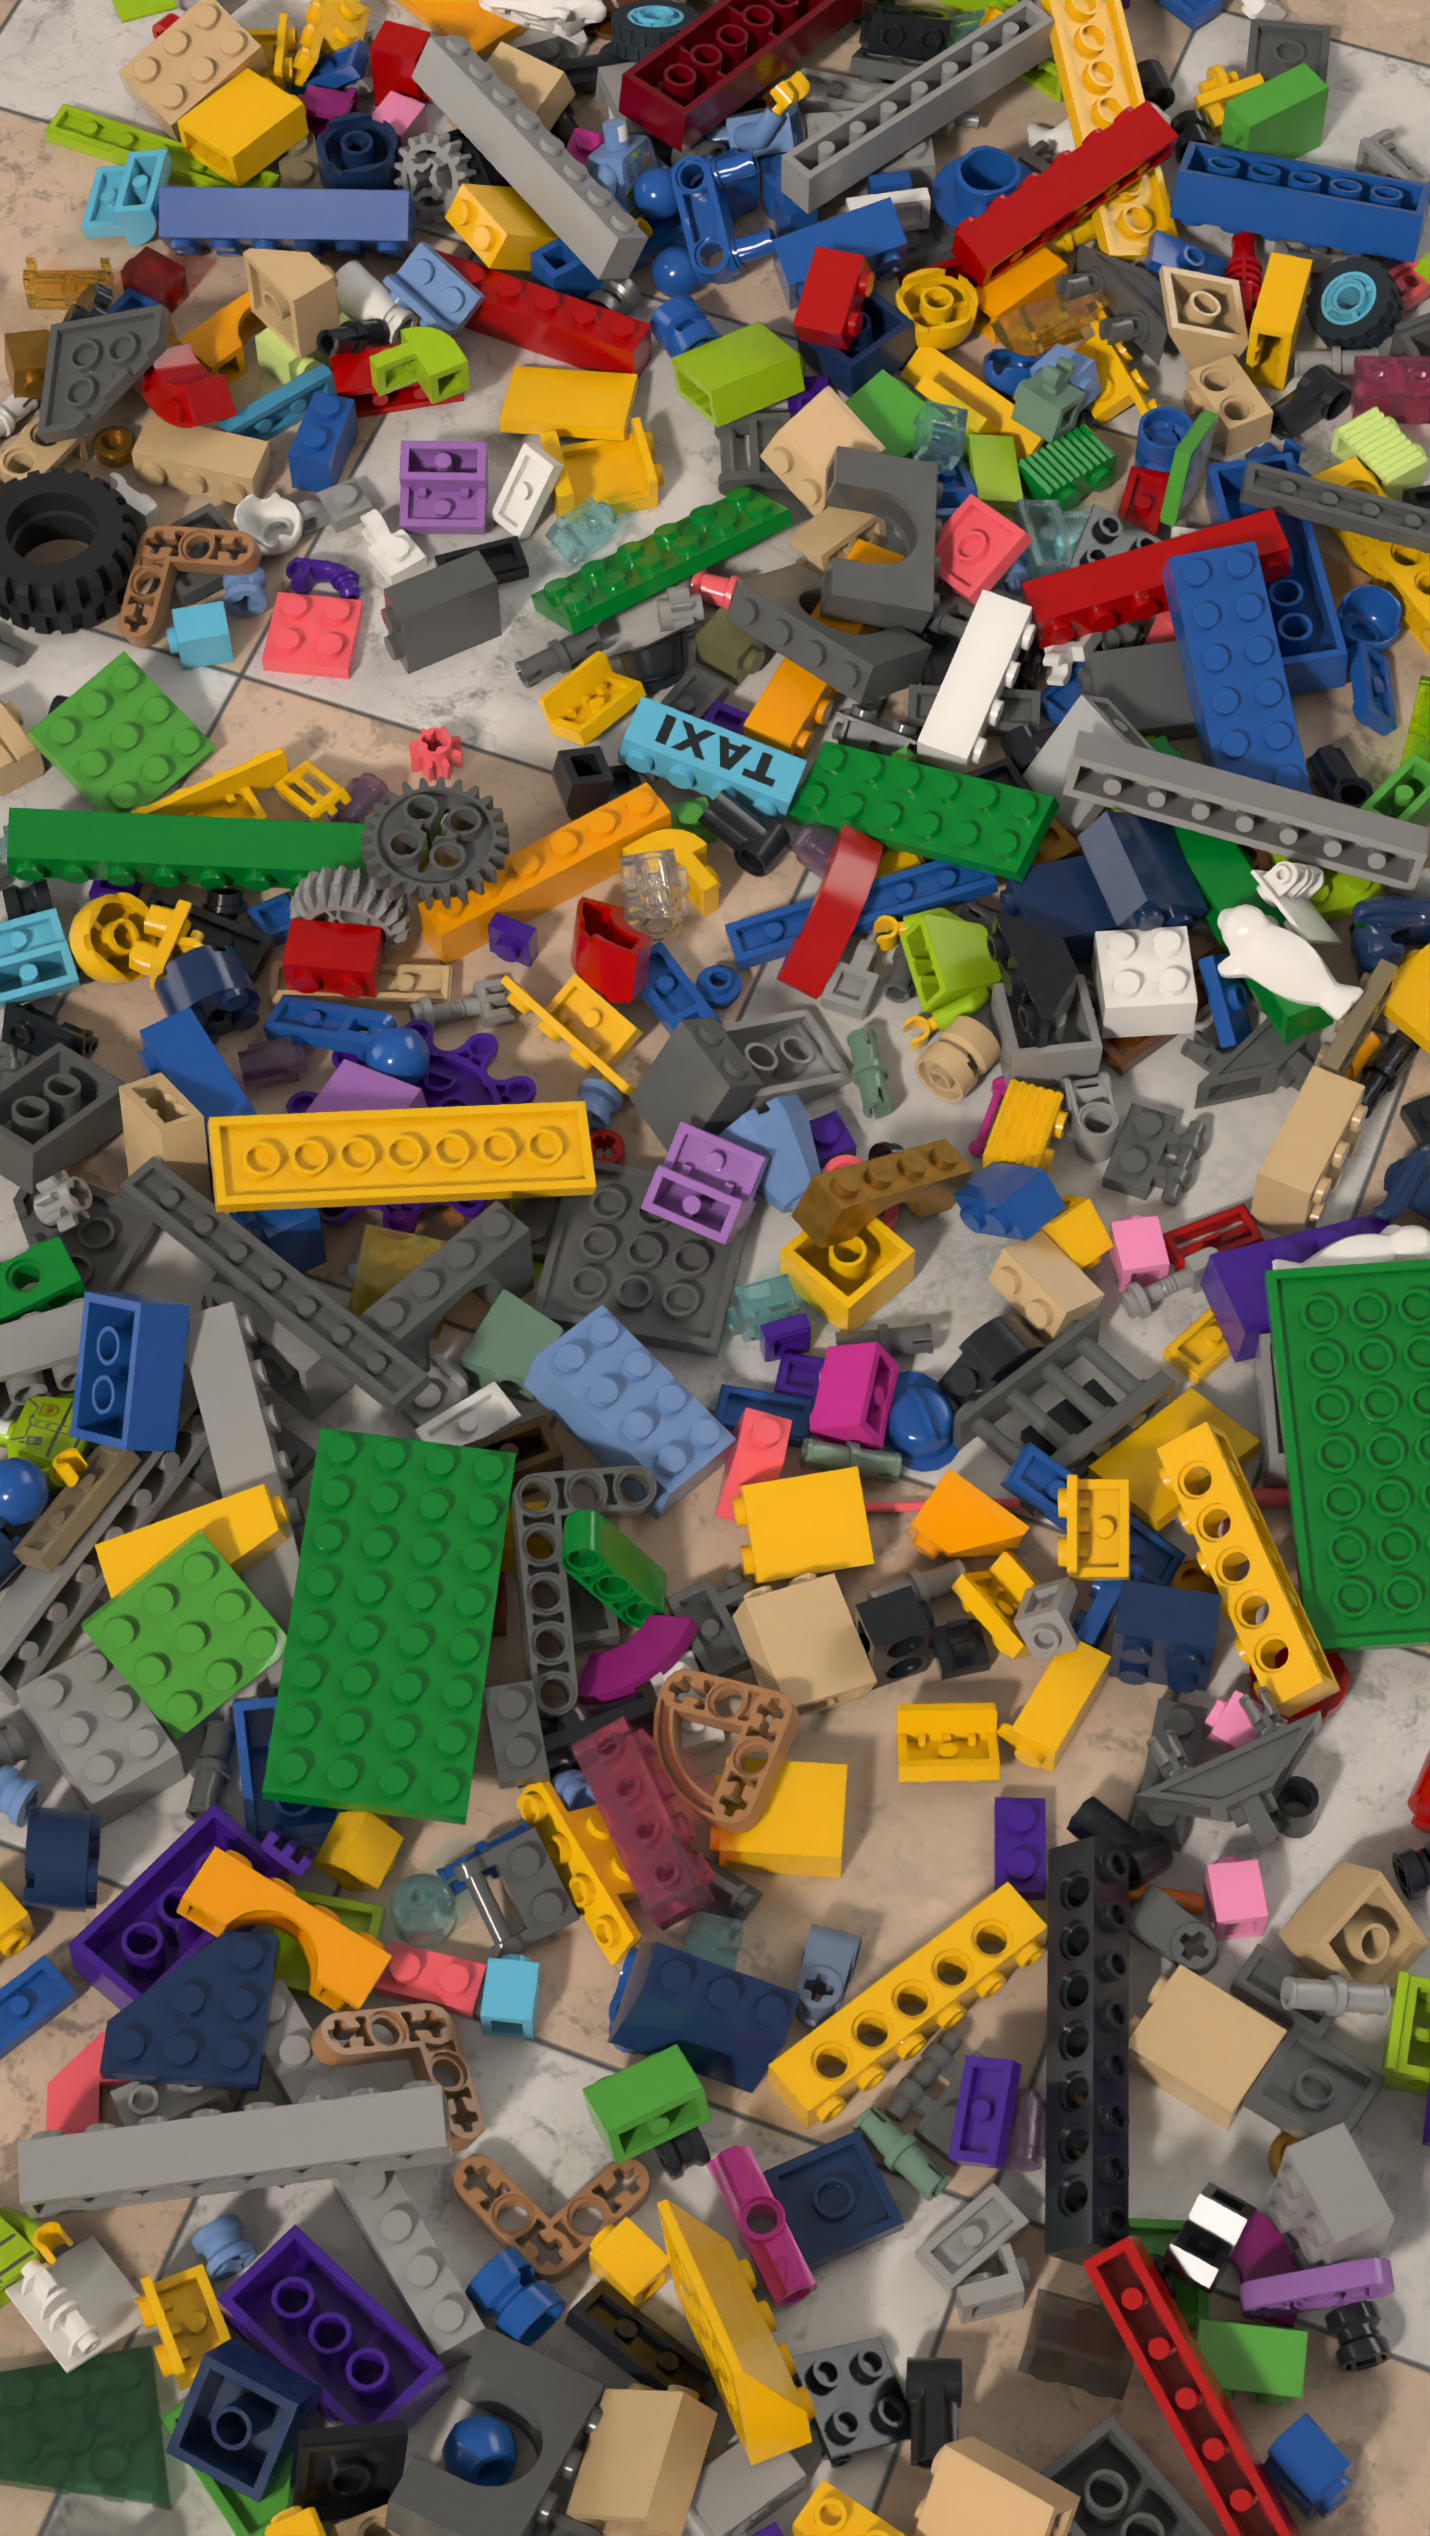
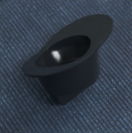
M703 619L685 626L647 646L610 656L608 660L620 659L627 676L640 681L646 694L667 689L678 683L689 665L687 634L704 625L707 620Z

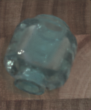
M428 1873L413 1874L403 1879L393 1890L389 1902L392 1926L398 1938L407 1945L421 1949L434 1948L444 1943L454 1932L458 1920L455 1895L449 1884L440 1877Z

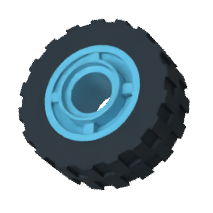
M638 0L623 4V6L617 7L615 12L611 14V48L615 55H619L620 58L638 63L698 18L700 14L692 6L689 7L681 2H673V0Z
M1353 256L1347 257V260L1341 262L1339 260L1333 263V266L1327 270L1324 269L1320 273V277L1310 287V294L1307 295V309L1305 311L1307 318L1310 320V326L1327 347L1340 346L1341 350L1379 347L1387 337H1391L1394 333V326L1399 324L1402 318L1400 314L1401 310L1404 309V302L1401 299V296H1403L1401 289L1386 268L1376 260L1371 261L1369 257L1355 258Z

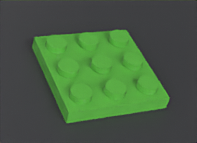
M125 651L33 727L27 735V738L98 812L131 813L138 807L148 806L157 802L210 756L216 748Z
M200 1528L81 1623L82 1629L176 1740L180 1739L284 1655L287 1640L285 1630Z

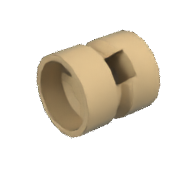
M957 1016L939 1035L938 1042L931 1044L915 1062V1070L921 1082L933 1094L950 1103H958L975 1086L978 1076L984 1075L1000 1057L1001 1048L993 1033L983 1024L968 1016Z

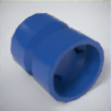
M687 295L676 296L664 302L654 312L650 320L652 334L663 349L667 351L670 358L722 337L711 321L707 320L706 315L695 300Z
M1166 406L1153 408L1146 412L1139 421L1134 466L1170 473L1175 449L1193 425L1188 415L1177 408Z
M511 2247L500 2252L475 2275L466 2288L465 2294L486 2319L496 2316L495 2328L500 2334L529 2347L557 2322L564 2312L567 2303L545 2279L535 2281L537 2270L516 2247Z

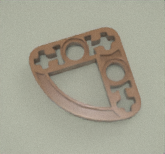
M692 1669L675 1671L667 1677L662 1685L654 1715V1745L661 1770L676 1794L701 1819L731 1833L742 1834L757 1826L763 1816L800 1723L799 1711L788 1696L780 1691ZM692 1687L698 1696L706 1699L705 1705L699 1698L685 1696L681 1702L678 1695L680 1692L688 1693ZM732 1695L742 1697L741 1707L736 1713L730 1716L719 1714V1706L725 1698ZM780 1708L784 1714L782 1719L774 1718L771 1724H769L765 1719L767 1715H776ZM682 1720L739 1734L713 1797L694 1783L686 1768L681 1748ZM768 1735L774 1740L773 1743L767 1740ZM758 1751L768 1753V1760L764 1768L754 1773L745 1771V1761L752 1753ZM739 1781H742L744 1784H746L744 1790L739 1785ZM743 1800L747 1805L744 1810L737 1809L732 1815L728 1810L730 1805L737 1806Z

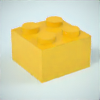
M877 1217L872 1219L854 1239L819 1249L803 1230L780 1250V1279L842 1333L854 1332L914 1279L915 1250Z

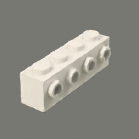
M984 589L982 590L917 740V757L921 761L960 774L968 773L972 763L980 764L988 744V740L983 738L988 725L994 727L997 725L1004 707V701L999 699L1005 687H1013L1021 665L1016 662L1021 649L1029 650L1036 633L1037 626L1031 624V606Z

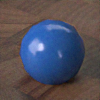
M403 1027L387 1028L376 1032L367 1044L365 1056L367 1068L411 1085L419 1083L428 1071L430 1052L422 1036L415 1029Z
M13 1457L1 1459L0 1517L13 1526L30 1523L42 1513L49 1500V1482L40 1467L26 1458Z
M472 2414L455 2423L442 2449L446 2472L464 2481L481 2486H500L506 2483L515 2469L519 2456L514 2433L507 2425L493 2415Z

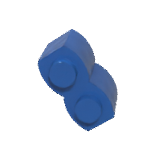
M786 152L761 159V206L766 215L775 221L777 237L818 223L819 208L807 214L781 192V157Z
M1305 2413L1276 2438L1268 2450L1267 2454L1269 2457L1265 2461L1264 2467L1271 2480L1308 2520L1312 2519L1317 2513L1323 2519H1326L1346 2500L1345 2492L1354 2482L1348 2476L1354 2464L1317 2423Z

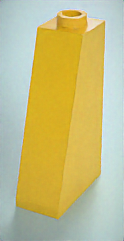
M261 1484L94 1546L112 1599L199 1528L237 1574L240 1575L288 1540L284 1524L290 1523L291 1520L282 1495L274 1496L265 1484Z

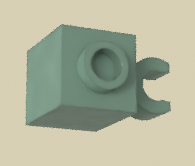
M1060 356L1055 367L1048 364L1031 378H1024L1017 386L1013 395V399L1016 402L1011 419L1049 443H1053L1055 439H1059L1062 435L1072 430L1076 425L1085 396L1084 392L1068 383L1074 372L1075 364Z

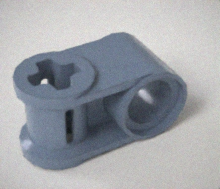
M814 1923L811 1924L803 1951L801 1969L796 1982V1993H799L800 1997L795 2014L803 2026L816 2029L841 2010L848 1983L853 1978L858 1961L862 1936ZM816 1994L823 1995L820 2002L813 2001Z

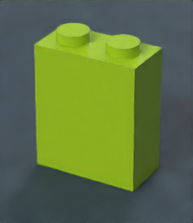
M759 321L671 358L678 395L717 428L805 391L802 373L805 372L806 367L801 353L797 349L791 348L777 333L771 332Z

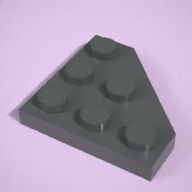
M163 304L51 324L37 435L45 443L83 437L166 351L171 314Z
M87 1183L92 1193V1204L86 1209L90 1219L60 1233L57 1225H45L35 1213L33 1202L35 1196L40 1192L38 1191L31 1195L20 1188L13 1202L29 1247L37 1242L48 1241L59 1236L83 1281L86 1291L120 1293L157 1230L158 1225L122 1196Z

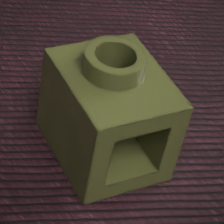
M721 607L695 634L696 662L738 686L749 673L753 675L760 669L765 659V652L763 651V643L726 620L728 610Z

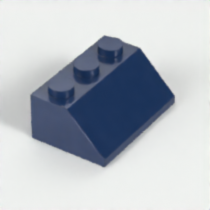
M640 1942L607 2042L645 2056L661 2052L677 2044L695 2074L748 2093H753L767 2072L768 2065L774 2061L785 2044L800 1994L658 1942Z

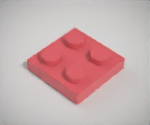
M970 494L941 528L939 541L935 545V555H939L941 558L937 579L976 606L982 590L990 591L1033 540L1026 531Z
M277 592L262 657L263 670L349 679L364 613L363 600Z

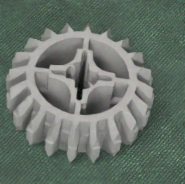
M340 865L338 870L323 867L321 872L310 871L307 878L300 879L298 886L295 888L294 896L291 898L289 908L291 911L290 919L296 918L382 927L384 957L386 958L393 957L395 951L402 950L404 943L407 941L408 933L411 932L413 922L411 918L412 909L408 907L407 897L404 894L394 901L391 899L390 887L380 891L377 889L376 877L369 878L367 873L361 871L360 867L356 870H348L343 865Z

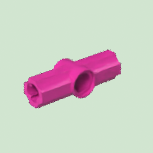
M749 2144L744 2146L735 2145L720 2152L707 2163V2168L738 2230L740 2245L749 2253L775 2309L784 2306L789 2307L804 2300L817 2289V2284L786 2222L784 2207L774 2198ZM763 2217L773 2221L776 2226L769 2233L757 2234L750 2230L748 2224L756 2218Z

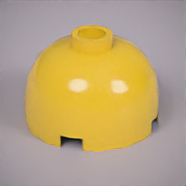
M926 268L908 274L902 280V286L895 295L894 307L914 322L916 348L934 347L940 352L948 351L957 347L971 333L979 300L976 289L965 277L958 274L957 280L951 276H946V269Z
M120 892L96 898L80 909L72 921L68 937L69 949L74 962L85 975L102 984L110 985L127 984L147 976L129 968V954L137 939L157 946L161 941V938L155 940V936L144 933V922L149 911L146 904L130 893Z

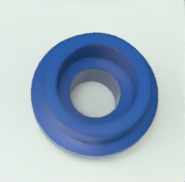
M713 965L705 968L698 975L696 988L711 1008L724 1009L732 1005L741 993V978L734 969L728 966ZM714 983H724L725 985H723V986H715V985H713V984H714Z

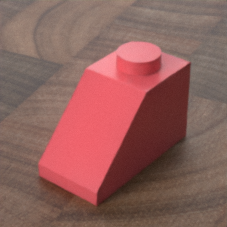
M745 1408L732 1431V1435L737 1440L726 1458L714 1516L735 1522L731 1498L739 1496L738 1486L778 1480L785 1459L792 1420Z

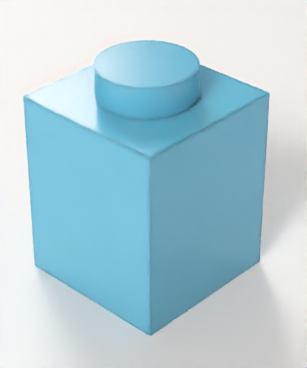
M223 601L171 609L174 627L166 628L170 654L179 653L182 670L234 662Z
M506 1954L501 1959L488 1957L480 2013L483 2035L534 2040L542 1983L540 1962H532L530 1958L519 1954Z

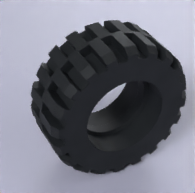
M51 468V472L41 474L39 470L28 472L27 477L18 480L15 477L4 484L5 489L0 492V617L7 621L11 618L13 625L28 630L30 626L35 628L36 633L50 635L51 630H60L63 635L74 633L73 629L82 626L85 627V630L97 626L98 620L102 617L108 620L119 611L118 604L122 605L139 544L132 510L127 506L126 499L114 488L111 490V485L98 477L92 480L88 473L74 470V473H65L64 468ZM53 540H76L89 545L81 554L63 562L38 563L24 558L35 547Z

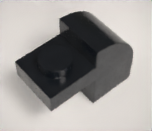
M600 746L558 751L552 771V777L568 816L573 821L642 785L637 771L631 769L627 764L608 766Z
M1011 1314L998 1316L979 1327L958 1347L963 1353L937 1384L961 1408L970 1400L977 1401L1046 1348L1049 1343L1023 1316Z
M1209 2182L1200 2192L1182 2230L1170 2243L1161 2262L1164 2263L1167 2271L1171 2272L1180 2281L1211 2294L1230 2263L1257 2208Z

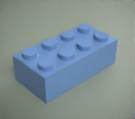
M603 1304L535 1356L523 1382V1385L604 1467L636 1465L648 1469L653 1474L657 1483V1493L646 1510L656 1520L722 1467L737 1440ZM632 1480L621 1483L638 1502L644 1499V1491L639 1483Z

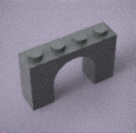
M842 446L836 447L826 468L824 506L869 513L884 519L901 536L906 548V558L894 564L877 565L832 557L821 579L820 617L887 629L899 625L907 631L917 634L922 633L930 618L935 619L939 608L940 596L939 593L934 592V582L938 578L941 564L940 556L935 555V545L939 541L942 528L941 519L936 518V508H938L941 502L943 492L942 482L937 481V463Z
M797 563L738 581L726 620L855 702L863 704L909 688V684H919L933 646L899 625L877 633L860 635L839 631L818 622L810 615L821 599L822 577L803 565Z
M496 1200L357 1318L427 1373L431 1370L429 1359L431 1337L445 1314L464 1295L472 1291L489 1307H492L503 1289L521 1299L535 1287L530 1229Z
M489 2328L464 2370L460 2398L518 2427L533 2444L538 2461L527 2474L514 2482L500 2486H481L464 2481L414 2456L388 2500L384 2528L400 2536H531L538 2523L544 2526L549 2523L560 2498V2495L556 2494L555 2491L562 2479L568 2482L572 2481L581 2464L584 2452L579 2450L585 2437H590V2433L596 2430L603 2415L599 2404L605 2384Z

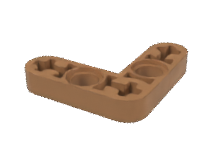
M155 525L147 529L139 540L134 565L118 618L120 632L133 646L147 647L153 644L162 632L178 571L233 576L248 575L261 562L262 552L260 547L248 533L243 531L171 525ZM166 541L170 547L161 546L163 545V542ZM200 542L210 543V549L204 557L199 559L190 557L191 551L196 544ZM161 547L158 553L156 554L154 548ZM242 547H245L247 553L239 554L242 551ZM231 554H239L237 560ZM154 577L160 578V585L155 592L147 595L141 594V587L146 580ZM143 617L147 621L146 625H141ZM134 625H140L137 632L133 629Z
M432 2003L335 2012L329 2014L312 2032L310 2043L314 2055L322 2063L331 2067L409 2059L416 2081H430L433 2085H439L440 2083L434 2078L432 2068L434 2066L445 2068L450 2072L454 2081L453 2087L442 2085L448 2100L452 2150L462 2151L467 2149L484 2131L486 2125L485 2115L454 2023L449 2013L442 2007ZM423 2023L425 2030H416ZM372 2025L386 2027L391 2032L394 2043L392 2045L380 2043L372 2033ZM430 2030H433L436 2034L434 2037L432 2036ZM331 2032L333 2033V2036L335 2038L333 2040H331L329 2037V2034ZM350 2039L343 2047L341 2046L339 2040ZM454 2116L456 2123L459 2124H453L451 2118ZM461 2124H465V2126H466V2128H467L465 2131H464L463 2127L461 2126Z
M480 2155L467 2157L456 2167L453 2176L455 2192L459 2201L505 2249L516 2247L537 2270L535 2279L538 2281L545 2279L548 2283L559 2282L568 2276L589 2256V2252L592 2250L590 2244L594 2237L605 2226L612 2224L616 2227L626 2216L630 2218L648 2200L651 2190L649 2172L644 2164L636 2159H629L618 2165L614 2161L552 2218H549L488 2157ZM471 2173L478 2178L485 2173L488 2174L486 2178L487 2187L496 2197L488 2211L484 2210L490 2206L488 2196L478 2187L473 2188L471 2191L467 2190L469 2187L467 2176ZM622 2176L626 2180L631 2179L633 2176L637 2177V2192L632 2194L630 2191L624 2190L613 2199L614 2208L618 2210L616 2213H612L607 2202L597 2195L599 2192H603L605 2199L608 2200L618 2189L617 2177ZM502 2190H505L506 2193L500 2196ZM508 2207H520L529 2216L524 2228L514 2232L503 2229L498 2223L501 2212ZM583 2208H593L601 2213L603 2223L598 2230L584 2233L576 2229L573 2224L575 2214ZM538 2227L542 2228V2230L537 2232L538 2241L547 2250L551 2251L556 2247L560 2248L558 2251L560 2263L556 2266L549 2261L543 2265L538 2264L540 2262L539 2250L530 2241ZM526 2243L524 2248L520 2247V2245Z

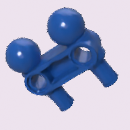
M751 149L721 160L710 154L703 157L689 155L680 159L670 170L665 168H649L639 175L633 186V200L638 211L646 218L653 220H667L679 211L687 247L668 246L658 253L652 264V279L656 288L663 295L672 298L681 295L689 296L698 289L700 284H727L734 280L738 274L742 273L746 262L773 254L772 239H775L776 236L771 228L737 239L725 194L726 184L760 173L757 158ZM704 173V179L700 186L690 189L693 177ZM718 251H723L722 261L715 267H709L711 256Z

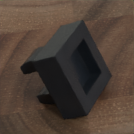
M963 1618L946 1622V1625L930 1629L933 1652L941 1680L988 1671L990 1669V1659L978 1620Z

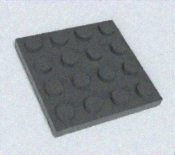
M593 1160L596 1179L594 1195L561 1197L533 1308L561 1326L563 1330L569 1331L603 1304L641 1344L718 1357L750 1218L739 1236L731 1244L724 1245L641 1209L656 1170Z

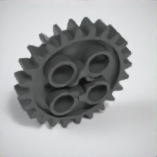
M423 777L420 778L419 789L413 790L405 782L402 783L403 795L398 796L391 791H387V805L377 802L373 804L374 816H365L366 830L360 833L362 861L366 863L368 877H376L377 889L380 891L390 887L391 899L394 901L403 894H406L408 907H412L419 898L425 899L427 910H431L435 900L440 899L445 908L450 909L451 898L456 896L464 904L469 903L468 891L473 890L477 894H485L484 881L496 884L497 870H505L506 868L505 855L510 854L508 823L503 821V810L501 808L494 809L493 797L491 795L480 799L478 786H474L467 792H464L462 780L458 779L450 788L445 787L444 777H439L436 785L429 787L428 782Z

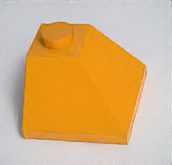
M949 1468L910 1524L907 1534L913 1538L911 1545L920 1554L933 1561L939 1557L945 1563H949L957 1558L960 1561L1000 1556L1003 1552L1007 1551L1015 1553L1030 1527Z

